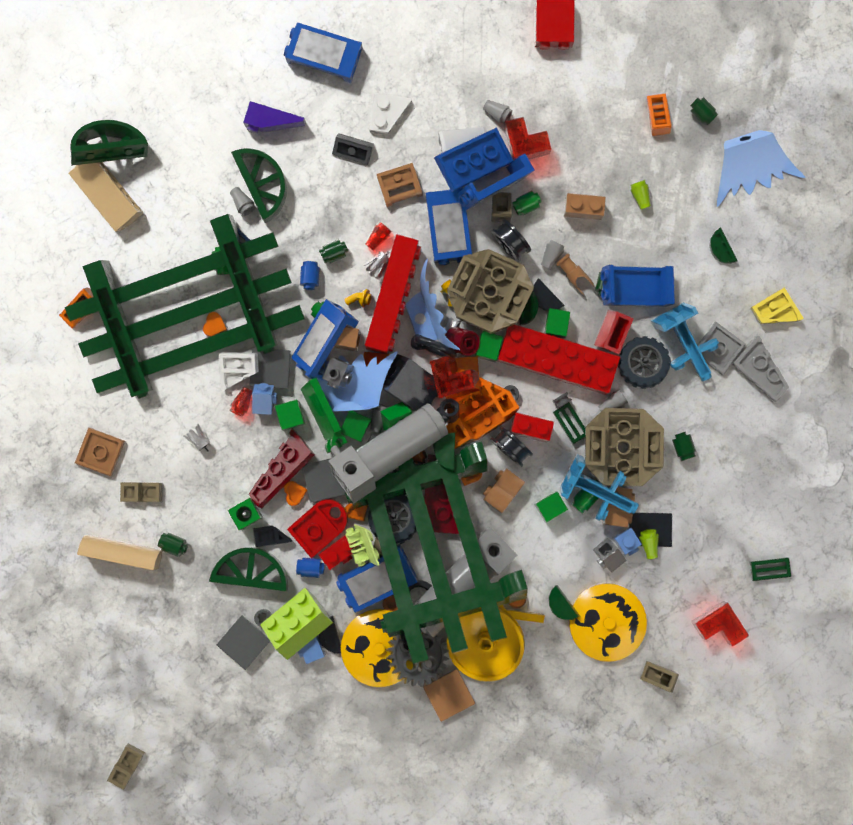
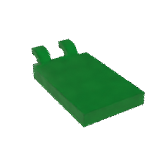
M317 378L309 380L301 388V391L324 439L327 440L325 449L328 454L331 452V447L337 446L341 448L342 445L348 442L340 432L341 427Z

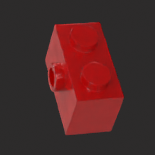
M608 310L594 345L606 351L620 354L634 318L618 311Z
M344 535L318 555L329 570H331L341 562L344 565L353 558L351 550L358 546L350 548V544Z

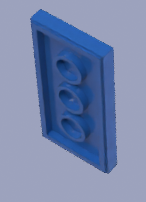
M497 127L434 157L451 192L491 174L514 161Z

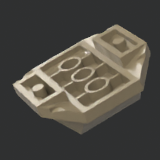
M487 249L463 256L447 292L457 319L493 334L518 323L534 286L523 264ZM492 289L495 294L488 296L485 294V291Z
M604 408L585 427V466L602 485L611 486L617 474L621 471L627 476L623 486H643L663 468L664 428L646 410ZM620 442L627 444L628 448L625 453L620 452L618 449Z

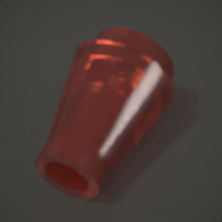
M380 222L378 225H375L365 244L374 251L390 237L389 234L392 231Z
M243 387L230 404V411L244 417V414L248 412L253 391Z

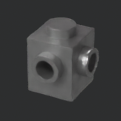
M331 357L322 379L328 381L327 385L338 389L339 386L346 387V384L348 385L352 379L351 372L354 366Z
M608 537L593 549L598 556L596 560L603 569L607 567L611 573L627 561Z

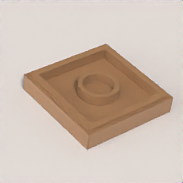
M88 427L75 464L112 477L125 440Z
M458 669L447 673L436 681H432L429 685L423 686L441 722L475 704Z

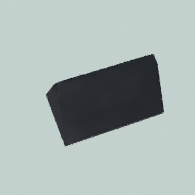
M338 133L335 138L332 155L368 165L374 143Z

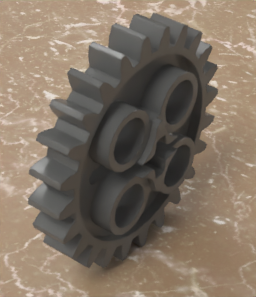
M427 633L422 635V638L429 642V648H426V652L432 666L428 668L424 661L414 664L412 670L406 667L407 660L412 662L409 650L404 648L399 635L393 636L394 640L388 641L392 647L386 649L387 652L391 653L386 659L392 660L388 667L395 668L392 674L398 672L399 676L397 679L400 680L404 677V684L411 681L413 687L416 686L417 682L422 687L424 686V681L429 685L431 684V679L433 681L438 680L437 675H443L441 669L447 668L443 661L449 660L448 657L444 656L449 650L443 649L447 642L440 641L443 635L435 636L434 638H431Z

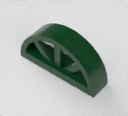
M98 120L82 126L73 135L70 144L71 166L148 156V142L145 136L135 127L117 120ZM100 137L102 142L97 144L87 143L89 140ZM107 137H116L122 140L108 142Z
M251 148L232 151V156L266 224L278 215L285 203L287 184L284 174L278 163L265 152ZM243 158H256L251 175ZM262 161L269 163L276 170V173L255 182ZM280 179L279 196L258 189ZM261 197L276 203L267 211Z
M256 547L240 548L224 555L214 566L209 582L288 591V578L281 562L270 552ZM240 553H249L246 577L231 560L233 556ZM255 553L264 556L273 563L255 578H252ZM226 563L236 576L219 574V572ZM277 569L281 582L264 580L263 578Z

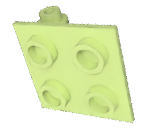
M354 524L355 530L353 527L346 529L345 536L350 544L349 547L358 546L351 550V553H354L352 555L355 563L360 567L366 564L365 561L379 566L378 559H380L377 549L373 548L371 532Z

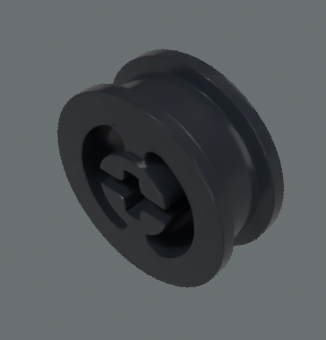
M503 219L501 221L502 225L497 229L493 228L490 232L500 247L514 261L519 262L521 260L520 257L525 252H531V247L521 233L509 221Z
M501 426L499 428L501 432L495 438L491 437L490 440L508 458L520 467H523L522 462L528 455L532 456L533 453L518 438Z

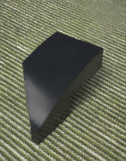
M273 525L253 528L255 547L292 542L290 537Z

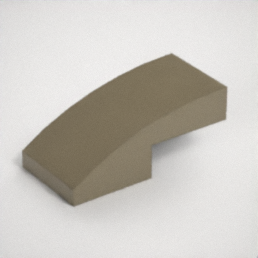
M121 482L120 502H162L163 483Z
M128 743L107 781L124 790L145 752Z

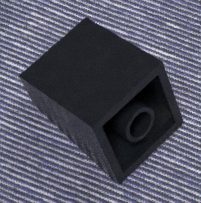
M397 353L388 370L382 389L414 411H417L427 403L432 406V401L442 392L444 383L411 359Z

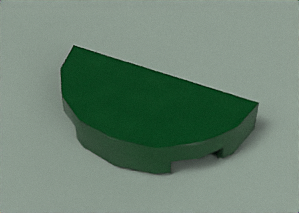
M720 227L710 238L709 248L711 254L721 263H735L738 260Z
M533 291L520 317V325L529 324L538 312V299Z
M448 433L441 438L435 448L436 460L444 469L454 471L455 433Z
M555 585L549 595V606L552 613L563 620H574L580 617L559 586Z

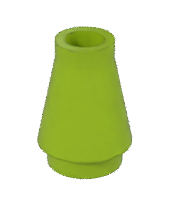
M645 180L631 184L630 191L640 209L650 207L649 187Z
M654 529L642 531L639 537L647 559L658 558L659 535L656 534Z

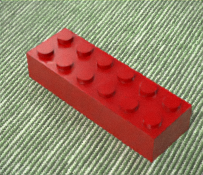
M396 234L365 342L366 350L382 354H389V351L393 352L396 342L393 338L394 333L398 334L401 323L398 319L400 315L404 314L406 307L404 298L409 297L411 290L409 280L410 278L414 279L416 265L414 263L415 260L419 261L421 255L419 240Z
M512 325L507 328L497 362L608 395L620 356L519 325Z

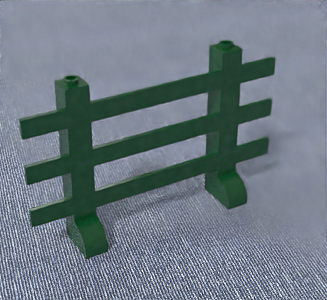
M226 214L210 220L221 251L116 289L113 284L114 277L109 260H98L82 266L93 297L64 307L67 316L71 322L99 311L107 331L105 334L78 343L82 356L84 358L113 347L120 366L119 370L91 379L96 393L126 383L131 397L137 396L138 399L149 395L148 391L153 390L148 375L253 338L258 352L263 351L266 354L274 351V346L278 344L273 330L305 319L300 305L267 316L260 294L291 284L290 276L286 268L254 280L246 258L279 247L274 232L241 243L233 215ZM227 266L233 288L139 322L128 324L121 303ZM240 302L247 324L142 361L134 339Z
M482 441L471 444L462 449L460 454L454 455V471L444 469L437 460L414 466L413 459L411 458L399 466L400 471L389 473L376 481V489L354 504L346 494L348 504L352 503L354 509L369 505L398 608L396 611L382 614L384 618L383 621H380L383 633H388L389 638L405 634L413 665L429 660L420 631L421 628L443 622L452 653L468 649L459 618L482 611L491 642L507 638L498 606L527 598L528 588L522 570L503 576L498 582L490 583L459 480L488 471L487 457ZM435 442L434 444H432V445H433L434 452H435V448H436L437 442ZM441 484L445 486L475 586L473 589L452 594L422 493L423 489ZM405 494L408 498L436 595V599L413 605L384 503V500Z

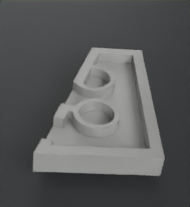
M757 335L732 364L776 402L789 386L771 359L770 353L764 347L762 339Z

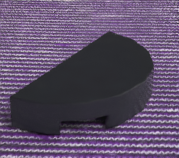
M538 278L533 289L538 299V306L543 310H549V308L559 310L565 305Z
M332 615L329 618L333 623L319 634V641L326 650L336 654L341 653V644L334 616Z

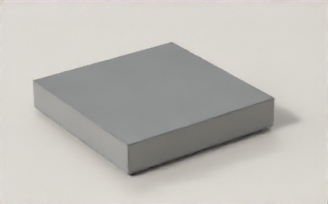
M714 322L697 346L716 338L718 340L719 347L712 352L706 350L702 352V355L709 366L721 375H724L746 344L719 323Z

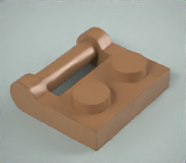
M413 163L376 174L386 207L415 196L417 198L423 196ZM411 184L414 185L412 190L389 196V191Z

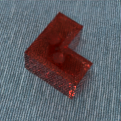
M524 117L505 121L504 130L513 160H516L523 154H526L528 159L550 154L551 145L547 131L528 135Z
M445 356L430 361L439 399H454L482 390L478 371L468 369L459 372L455 358Z
M725 601L691 621L700 637L704 640L720 631L726 642L734 646L749 636L729 603Z

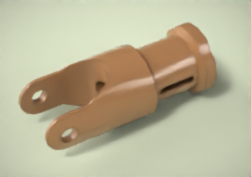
M569 253L555 264L562 268L567 274V279L582 295L585 294L576 283L578 277H585L595 287L582 268L570 259Z

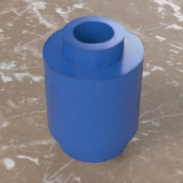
M304 261L303 266H301L300 285L305 290H315V287L319 286L320 267H318L317 262Z
M302 558L297 560L296 575L311 578H320V574L324 575L325 563H321V559Z

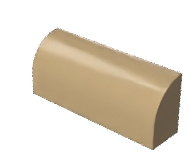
M103 162L76 165L68 173L115 232L125 229L144 214Z
M85 535L80 542L77 555L157 570L160 566L163 551Z

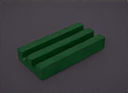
M569 402L552 412L572 445L585 438V426ZM568 408L584 434L580 435L564 409ZM559 412L563 414L564 418L570 425L571 429L577 437L576 439H574V437L568 430L567 426L558 414Z
M788 557L749 562L752 581L791 577ZM785 562L784 566L758 569L755 567V565ZM786 570V573L765 576H757L756 574L759 572Z

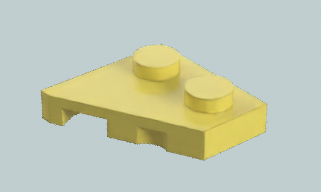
M785 287L751 307L760 324L793 322L804 319Z

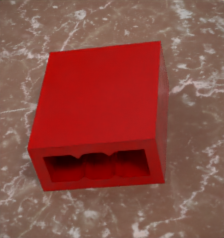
M536 0L535 47H539L541 50H548L551 47H556L559 50H568L573 47L575 0Z
M515 413L509 432L513 435L548 442L551 438L554 422Z

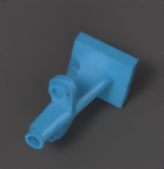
M683 302L652 319L651 323L654 328L663 332L673 328L686 352L670 362L671 368H674L675 371L685 367L684 363L690 359L701 381H705L711 378L712 375L702 352L716 350L719 347V342L715 338L697 346L686 324V320L698 314L695 306Z
M579 454L576 455L560 486L562 497L568 499L574 487L581 488L599 497L603 502L595 518L598 521L606 519L609 512L606 508L609 503L628 513L634 514L636 512L638 503L615 492L617 487H622L627 476L623 472L619 471L611 487L608 488L582 474L586 465L585 459Z

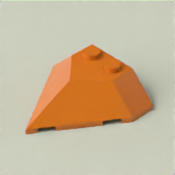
M450 363L448 399L451 398L458 402L459 418L454 423H448L446 428L448 433H455V449H458L481 439L509 421L520 407L511 391ZM451 408L447 409L448 414L453 413L455 411Z

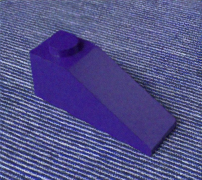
M250 101L243 123L247 130L252 133H258V131L265 133L305 126L306 121L304 117Z

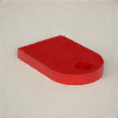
M325 499L316 503L287 530L306 553L313 558L345 530L348 523V514L340 502ZM333 507H337L341 511L338 518H334L331 515Z

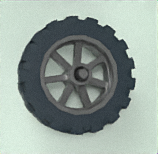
M642 336V338L636 337L626 343L619 355L620 360L618 363L620 375L625 378L624 381L626 383L632 384L635 388L641 387L640 389H646L649 387L653 388L663 381L670 369L671 358L668 355V349L663 347L664 344L662 342L659 343L653 337L650 339L648 336ZM641 350H648L649 353L647 356H643ZM638 351L640 359L632 357L633 353ZM651 353H653L657 359L650 360L649 357ZM630 360L637 362L638 365L632 368ZM658 363L657 370L652 368L649 364ZM640 368L642 369V375L634 371ZM648 368L653 374L645 376V369Z
M405 494L384 500L386 507L391 506V512L388 513L391 528H393V525H397L400 529L399 531H393L396 544H403L406 540H410L414 533L416 534L417 532L408 498ZM393 505L400 506L402 508L398 512H395ZM369 510L368 523L370 530L378 539L371 511ZM406 510L408 517H398ZM399 521H408L404 528L399 523Z

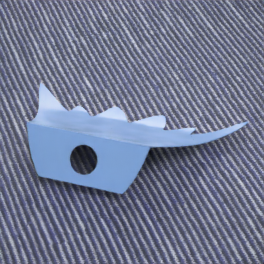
M758 130L727 140L724 143V160L717 207L724 200L730 189H732L733 195H736L740 184H742L749 195L753 192L756 180L765 187L771 188V173L782 180L784 179L782 171L793 176L806 177L786 156L778 144L774 133Z
M427 258L420 276L421 292L416 294L406 304L415 334L439 340L450 348L460 350L446 338L444 334L447 332L440 325L444 315L435 309L437 295L429 294V281H425ZM418 313L424 314L426 317L425 323L417 324L414 319Z
M398 351L384 358L378 365L377 357H374L367 367L363 355L360 354L352 363L354 366L351 372L352 379L348 385L346 384V387L339 386L336 389L327 385L328 381L317 378L332 411L367 410L379 407L386 375ZM342 355L339 356L338 359L348 363ZM325 360V368L321 367L319 370L322 375H324L329 364L327 360Z

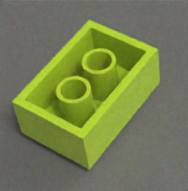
M304 588L260 625L276 651L288 660L333 622L317 598Z

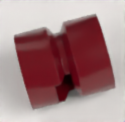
M452 327L445 334L446 338L460 349H453L456 353L471 356L479 348V336L473 331Z

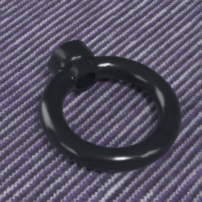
M415 334L411 339V347L415 350H427L449 359L457 357L455 350L433 339L419 334Z

